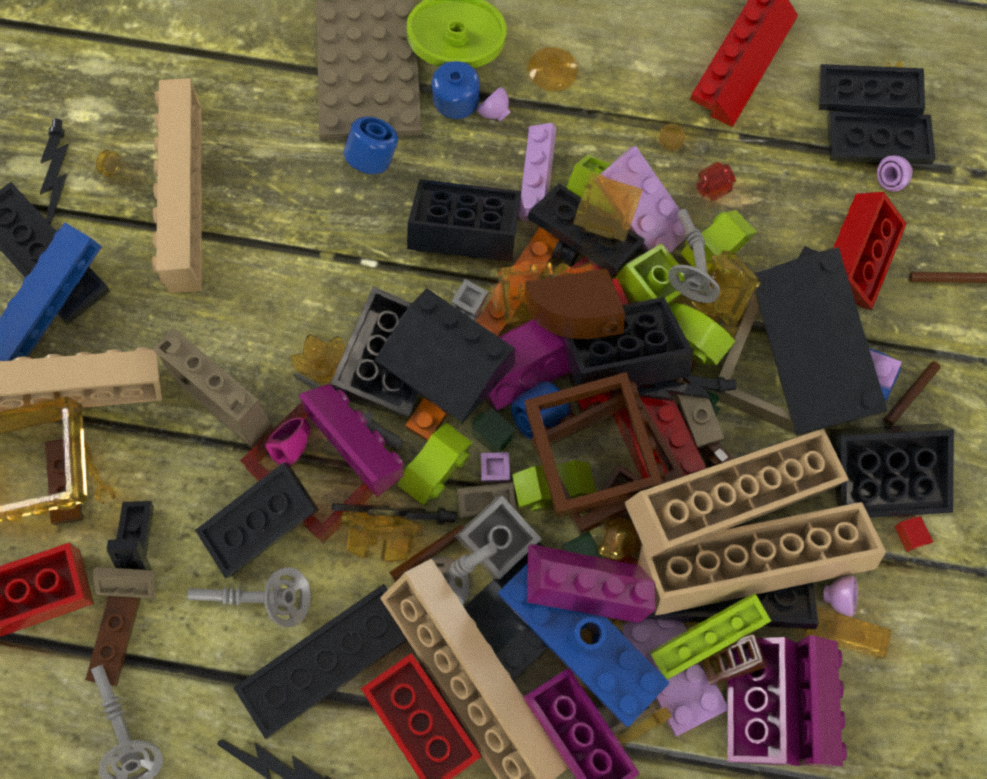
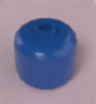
M452 61L439 66L434 72L431 81L435 108L440 114L451 119H462L471 115L477 109L480 101L479 75L472 66L465 62Z
M365 116L356 119L351 124L344 146L343 155L345 160L352 168L365 174L376 175L385 172L391 164L398 144L397 132L389 123L376 117Z
M541 381L535 387L527 389L511 402L510 410L514 423L519 431L529 440L533 438V434L526 414L524 400L560 391L551 382ZM570 403L541 410L540 414L544 427L549 426L551 429L559 425L561 419L572 414Z

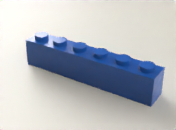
M66 222L56 231L53 241L46 251L39 256L38 263L32 272L25 277L21 288L15 297L8 302L7 309L0 317L1 361H12L17 357H29L102 248L95 240Z

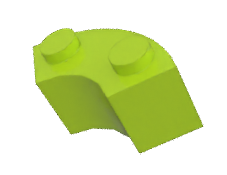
M737 210L721 212L713 220L714 224L701 232L705 240L704 251L707 273L727 261L757 233ZM686 240V247L680 254L692 267H696L694 252L690 249Z
M679 303L670 304L669 307L693 350L692 359L700 365H717L736 341L718 323L700 311Z
M445 423L431 435L421 452L406 467L404 476L400 479L397 486L423 506L431 498L437 500L446 488L444 483L457 467L462 468L468 461L470 454L467 452L473 442L448 423Z
M572 460L556 465L558 474L571 499L596 492L589 462ZM533 466L512 474L519 507L531 508V512H540L547 510L548 506H554L542 466Z

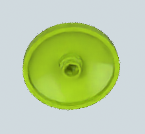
M424 0L414 7L407 19V40L411 49L420 58L438 67L452 61L465 62L473 68L486 65L502 52L506 43L507 26L504 17L493 5L485 0Z

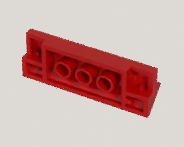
M748 0L690 97L691 101L711 110L710 117L731 127L735 125L798 17L790 1Z

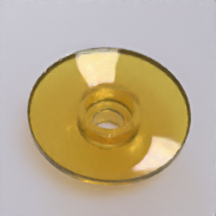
M547 47L537 51L531 57L528 65V73L532 82L548 91H559L569 87L575 81L578 72L577 62L572 54L558 47Z

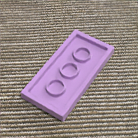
M636 146L630 147L594 179L625 225L645 239L642 246L645 253L660 243L671 253L686 239V232L677 215L680 210Z
M644 619L640 623L628 622L619 627L621 633L659 672L660 670L649 651L687 631L682 621ZM701 661L669 678L670 684L655 698L675 737L728 710V706L717 685L710 686L708 684Z

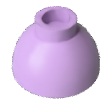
M499 87L477 107V112L485 118L497 119L499 122L502 121L510 113L508 109L509 99L505 89Z
M887 156L879 163L877 178L885 190L897 192L905 188L911 181L913 168L905 158Z
M844 576L835 580L831 585H825V603H830L837 612L845 616L852 617L856 613L858 584L854 576Z

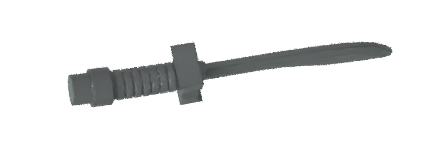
M294 374L298 380L311 389L321 387L304 376ZM367 411L364 414L368 422L366 427L371 432L376 430L382 436L386 445L399 450L403 446L404 441L394 432L391 433L375 422L373 419L375 415Z

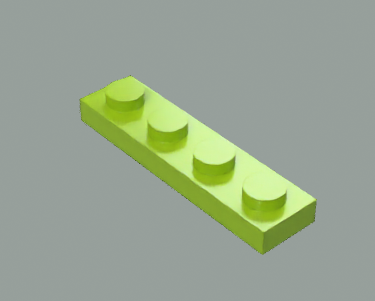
M753 593L649 652L661 674L668 680L766 625L771 620L757 595Z

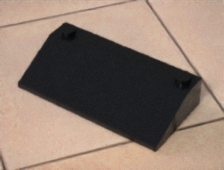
M839 247L813 253L750 275L795 435L876 416L888 411Z

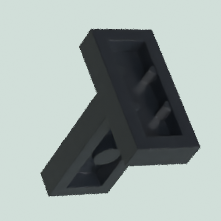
M152 501L122 502L117 538L108 540L106 549L115 568L152 569L146 557L154 510Z

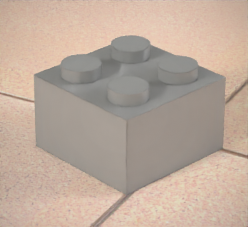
M503 495L496 497L455 535L457 540L470 554L489 543H493L496 546V554L479 563L493 579H500L528 553V546L530 544L536 545L541 540L540 536Z

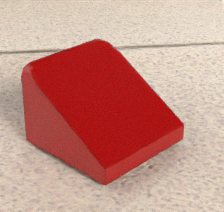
M921 516L902 521L894 526L906 552L933 543Z

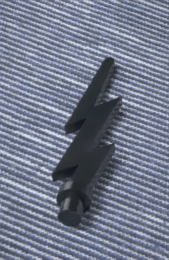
M60 119L52 120V127L48 130L50 137L40 161L42 164L52 159L40 191L41 195L52 190L46 218L50 224L53 221L67 178V173L58 177L69 144L58 148L61 138L65 135V130L62 129L63 121Z
M691 375L682 378L686 383L664 381L649 384L652 388L637 387L640 397L667 401L674 400L669 393L710 399V395L705 390L725 394L726 391L736 390L737 384L736 379H725L724 377L712 379Z
M332 504V510L368 512L370 516H406V519L436 520L439 525H444L445 522L455 523L456 512L446 511L443 507H438L437 512L420 508H390V505Z
M223 739L218 741V746L266 779H271L269 769L283 779H332L329 776H321L294 755L292 756L294 769H292L258 743H255L257 758Z

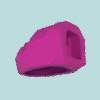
M297 417L290 419L269 436L265 446L272 460L279 465L286 462L292 466L305 451L311 430L310 424L306 419Z

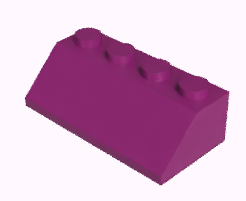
M534 319L500 336L499 338L515 348V365L488 394L485 400L494 409L499 410L510 404L527 389L535 387L537 383L541 381L551 382L570 372L571 369L562 336L545 330Z
M328 384L305 391L299 395L306 415L377 498L404 476L402 468L404 463L394 451L389 453L383 445L386 442L376 430L371 432L366 427L368 423L366 418L358 409L353 411L347 405L350 401L341 389L335 391Z
M534 544L528 546V603L640 623L655 611L654 581L641 566Z
M808 636L797 642L800 766L843 767V761L847 757V748L845 742H842L841 730L845 728V714L840 708V698H843L844 695L843 681L839 680V668H841L843 661L842 652L838 650L837 641L818 636Z
M785 637L758 638L767 667L728 680V762L800 767L797 642ZM744 649L747 661L752 660L750 649ZM738 652L733 653L736 665L742 664Z
M569 668L523 697L576 779H633L640 774Z

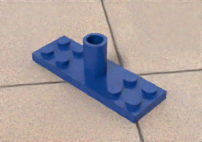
M527 563L497 594L626 728L629 727L670 682L606 617L528 603ZM586 628L591 632V645L583 642L580 637V629Z

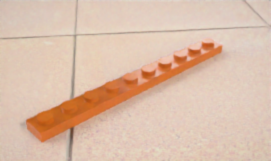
M539 227L476 320L477 323L496 334V336H501L526 298L525 281L539 279L551 261L553 250L559 239ZM423 398L405 427L428 442L431 435L439 429L448 414Z

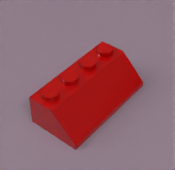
M885 192L858 193L855 195L832 248L839 247L856 305L867 310H872L907 225Z

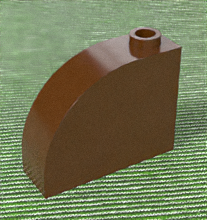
M607 269L525 281L528 311L535 322L545 330L573 339H592L624 334L625 312Z

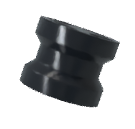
M559 240L551 257L555 260H563L565 265L571 268L580 253Z

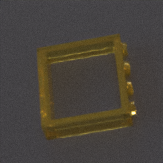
M66 396L0 412V434L63 420L66 474L65 492L0 506V521H20L26 515H47L49 510L57 508L60 510L74 509L76 504L87 502L82 404Z

